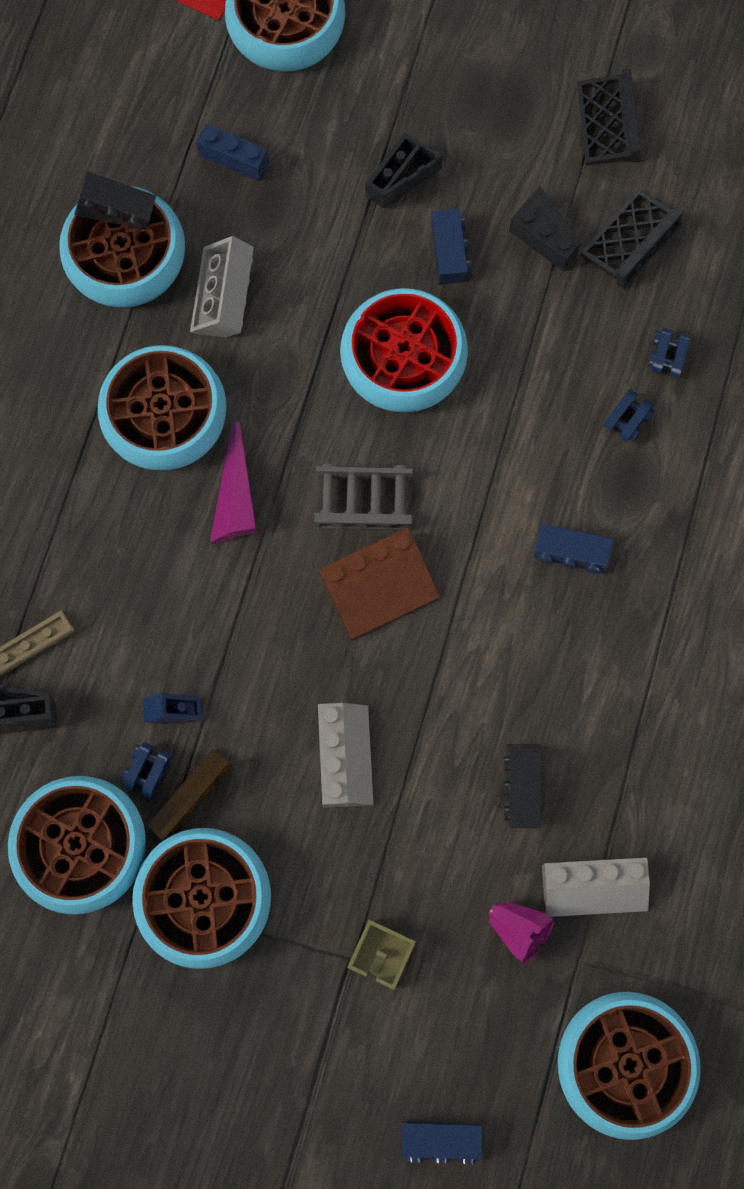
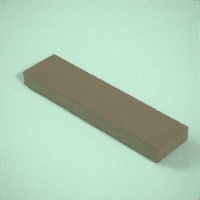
M62 610L0 647V677L75 632Z

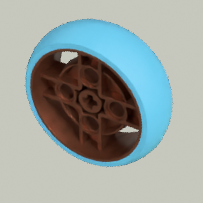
M226 0L225 22L233 43L247 59L263 68L274 71H296L319 62L333 49L343 30L345 3L344 0H325L330 9L329 15L318 11L316 0ZM243 10L252 14L253 23L258 31L256 35L251 33L241 21Z
M134 187V188H137V189H139V190H142V191L151 193V192H149V191H147V190H144V189H141V188H138V187ZM156 196L151 213V218L158 222L147 225L145 230L134 229L125 225L113 228L117 224L74 215L76 206L72 209L62 228L60 257L67 277L86 297L111 307H134L154 300L174 282L183 264L185 238L177 216L161 198ZM96 223L91 230L89 239L81 241L87 230ZM144 239H149L147 243H140ZM99 250H104L101 254H95ZM165 252L159 264L148 274L141 277L152 266L156 254ZM127 265H132L130 269H123ZM97 269L104 276L118 280L120 283L98 280L85 271Z
M158 345L145 347L124 357L107 375L98 398L99 424L109 445L128 462L150 470L177 469L201 458L217 441L224 426L226 416L225 392L214 370L201 357L188 350L174 346ZM170 369L180 370L194 376L205 388L192 389L184 380L170 374ZM147 373L146 377L135 384L128 398H120L123 391L133 380ZM160 382L165 383L164 387L160 389L154 388ZM184 402H191L188 408L180 407ZM160 405H165L163 407L164 410H159L161 408ZM136 408H144L140 414L133 413ZM206 417L202 426L193 436L178 444L177 439L184 436L191 429L196 418ZM132 426L139 435L153 441L154 448L143 447L131 442L121 433L119 428ZM162 427L170 428L167 433H159Z
M89 776L61 778L36 790L18 810L11 825L8 839L9 862L20 887L31 899L41 906L64 914L94 912L119 899L135 881L144 861L146 848L144 824L132 800L113 784ZM77 794L90 795L83 807H70L58 812L53 817L44 813L46 808L61 798ZM113 809L121 816L126 829L127 848L125 857L114 852L115 836L108 822ZM95 816V825L87 829L85 827L86 818ZM55 826H60V836L52 839L50 836L51 829ZM31 833L40 837V856L47 868L41 880L34 873L30 863L29 840ZM81 838L79 842L82 844V847L80 849L76 848L73 851L75 846L72 845V842L74 840L78 841ZM103 850L105 858L101 863L96 864L93 856L96 851ZM67 860L70 868L66 873L61 874L59 872V864ZM101 873L112 878L106 885L92 893L81 896L64 895L71 883L86 882Z
M210 828L186 830L161 842L142 863L133 888L134 916L145 941L164 959L183 967L196 969L221 966L245 953L260 936L268 919L271 904L269 878L262 861L254 850L238 837L222 830ZM209 846L224 850L234 856L243 865L250 879L236 880L228 868L211 860ZM184 851L185 864L176 869L170 876L165 890L152 891L155 880L163 866L172 857ZM198 865H203L206 870L205 875L200 879H195L193 876L194 868ZM231 887L234 891L233 898L227 902L221 899L222 890ZM199 891L208 895V900H204L202 905L199 901L195 900L196 896L199 895ZM175 894H180L183 899L181 906L178 908H173L170 904V899ZM252 904L249 918L242 930L232 940L220 946L218 932L225 929L232 922L239 905ZM167 915L177 929L193 936L194 950L182 947L166 937L157 925L154 917ZM207 916L211 920V926L208 930L201 931L198 927V922L202 917Z
M617 992L601 996L585 1005L572 1018L561 1039L558 1052V1074L564 1095L572 1109L585 1123L610 1137L638 1140L666 1131L686 1114L698 1090L701 1068L695 1039L683 1019L672 1008L654 997L635 992ZM622 1011H636L649 1015L660 1022L670 1035L658 1039L653 1033L643 1027L627 1024ZM598 1021L602 1035L597 1039L592 1048L590 1066L577 1070V1054L580 1043L588 1029ZM617 1032H622L625 1036V1043L621 1047H616L612 1040ZM652 1048L657 1049L659 1052V1059L655 1063H650L647 1059V1053ZM627 1058L635 1062L631 1072L623 1069ZM680 1060V1076L677 1087L670 1100L660 1109L656 1096L666 1082L668 1065ZM602 1067L609 1068L611 1076L606 1082H601L598 1078V1071ZM641 1083L645 1087V1094L641 1098H635L633 1087ZM600 1091L603 1096L616 1104L631 1106L636 1120H623L609 1116L593 1105L587 1096Z

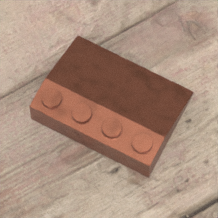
M408 528L319 569L321 579L352 640L439 599L426 565Z

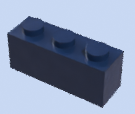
M205 124L196 140L200 157L257 181L261 180L269 165L268 149L209 124Z
M459 208L432 211L431 225L439 285L467 282V274L471 273V261L466 259L465 252H468V239L463 238L462 231L466 230L465 217H460Z
M541 523L533 557L538 558V561L551 564L552 562L562 563V566L575 569L576 567L585 568L589 573L600 574V572H605L608 567L613 539Z
M402 1121L401 1157H407V1162L421 1163L423 1158H433V1163H449V1159H460L461 1164H476V1159H482V1125L475 1123Z

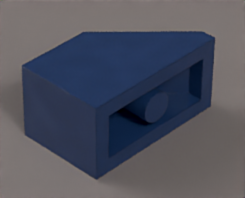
M159 693L143 698L144 723L174 724L202 721L201 696Z

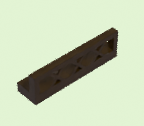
M212 749L147 827L162 841L173 836L232 767L230 762Z

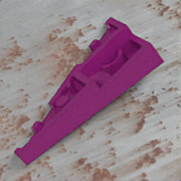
M239 421L233 423L231 427L211 534V543L234 540V537L257 533Z

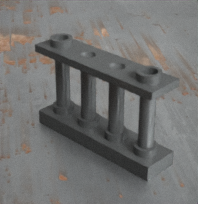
M323 464L322 467L316 466L317 478L324 479L323 510L320 513L314 514L315 529L402 531L408 528L411 531L412 515H407L404 512L405 480L412 481L413 469L404 465H397L393 468L336 467L334 464ZM333 479H348L347 511H344V513H334L332 510ZM357 479L371 480V511L368 514H359L356 511ZM381 480H395V512L392 514H383L380 511Z

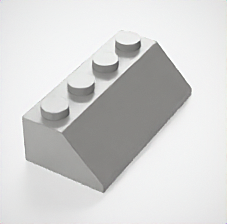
M231 236L203 248L190 328L191 333L218 337H229L241 333L247 289L250 282V269L253 262V246Z
M349 703L318 704L323 807L374 805L368 706Z
M647 858L545 863L542 865L545 913L549 917L648 911L650 882Z

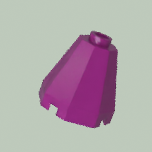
M503 901L500 904L495 903L488 914L491 917L489 923L515 958L524 965L538 953L539 949L537 947L540 943H545L555 924L553 919L543 912Z

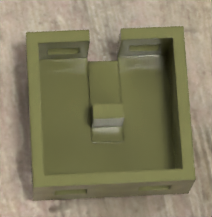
M368 920L347 968L364 976H367L368 973L377 976L376 982L395 990L416 941Z

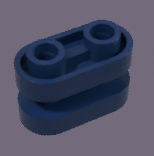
M662 328L661 332L656 331L653 345L657 346L655 353L651 352L648 366L652 367L651 372L658 374L661 373L662 367L671 369L669 376L679 379L690 334L681 332L679 339L671 337L672 330ZM668 346L676 348L673 360L665 358Z
M632 389L628 390L603 425L610 432L615 427L619 428L622 431L619 438L626 443L629 439L632 441L636 439L641 432V429L638 427L643 421L647 423L655 413L652 410L654 405L648 400H645L642 405L635 401L638 394ZM628 409H631L635 414L627 423L622 420V417Z
M144 742L141 746L137 745L132 754L134 761L130 768L125 769L121 781L124 782L123 788L132 792L138 786L142 787L141 796L152 800L170 765L172 754L162 750L158 756L154 755V746ZM150 763L153 765V767L148 775V778L146 779L143 777V775L148 764Z

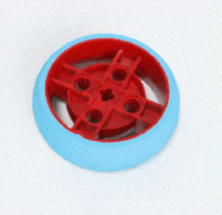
M400 288L381 292L365 301L356 309L344 329L340 354L342 366L350 384L366 401L388 411L414 412L437 404L453 391L465 370L468 346L463 326L457 315L447 304L427 292ZM412 313L411 316H396L383 323L378 320L390 314ZM435 324L443 330L450 342V359L439 353L438 340L432 330ZM412 329H419L421 333L413 334L410 331ZM380 337L389 338L387 342H381L378 339ZM358 342L369 347L370 361L376 370L372 378L366 374L358 361ZM428 359L430 363L421 364L419 360ZM389 367H396L398 370L396 372L391 373L388 372L386 369ZM424 378L432 381L425 386L415 389H395L397 385L414 384Z

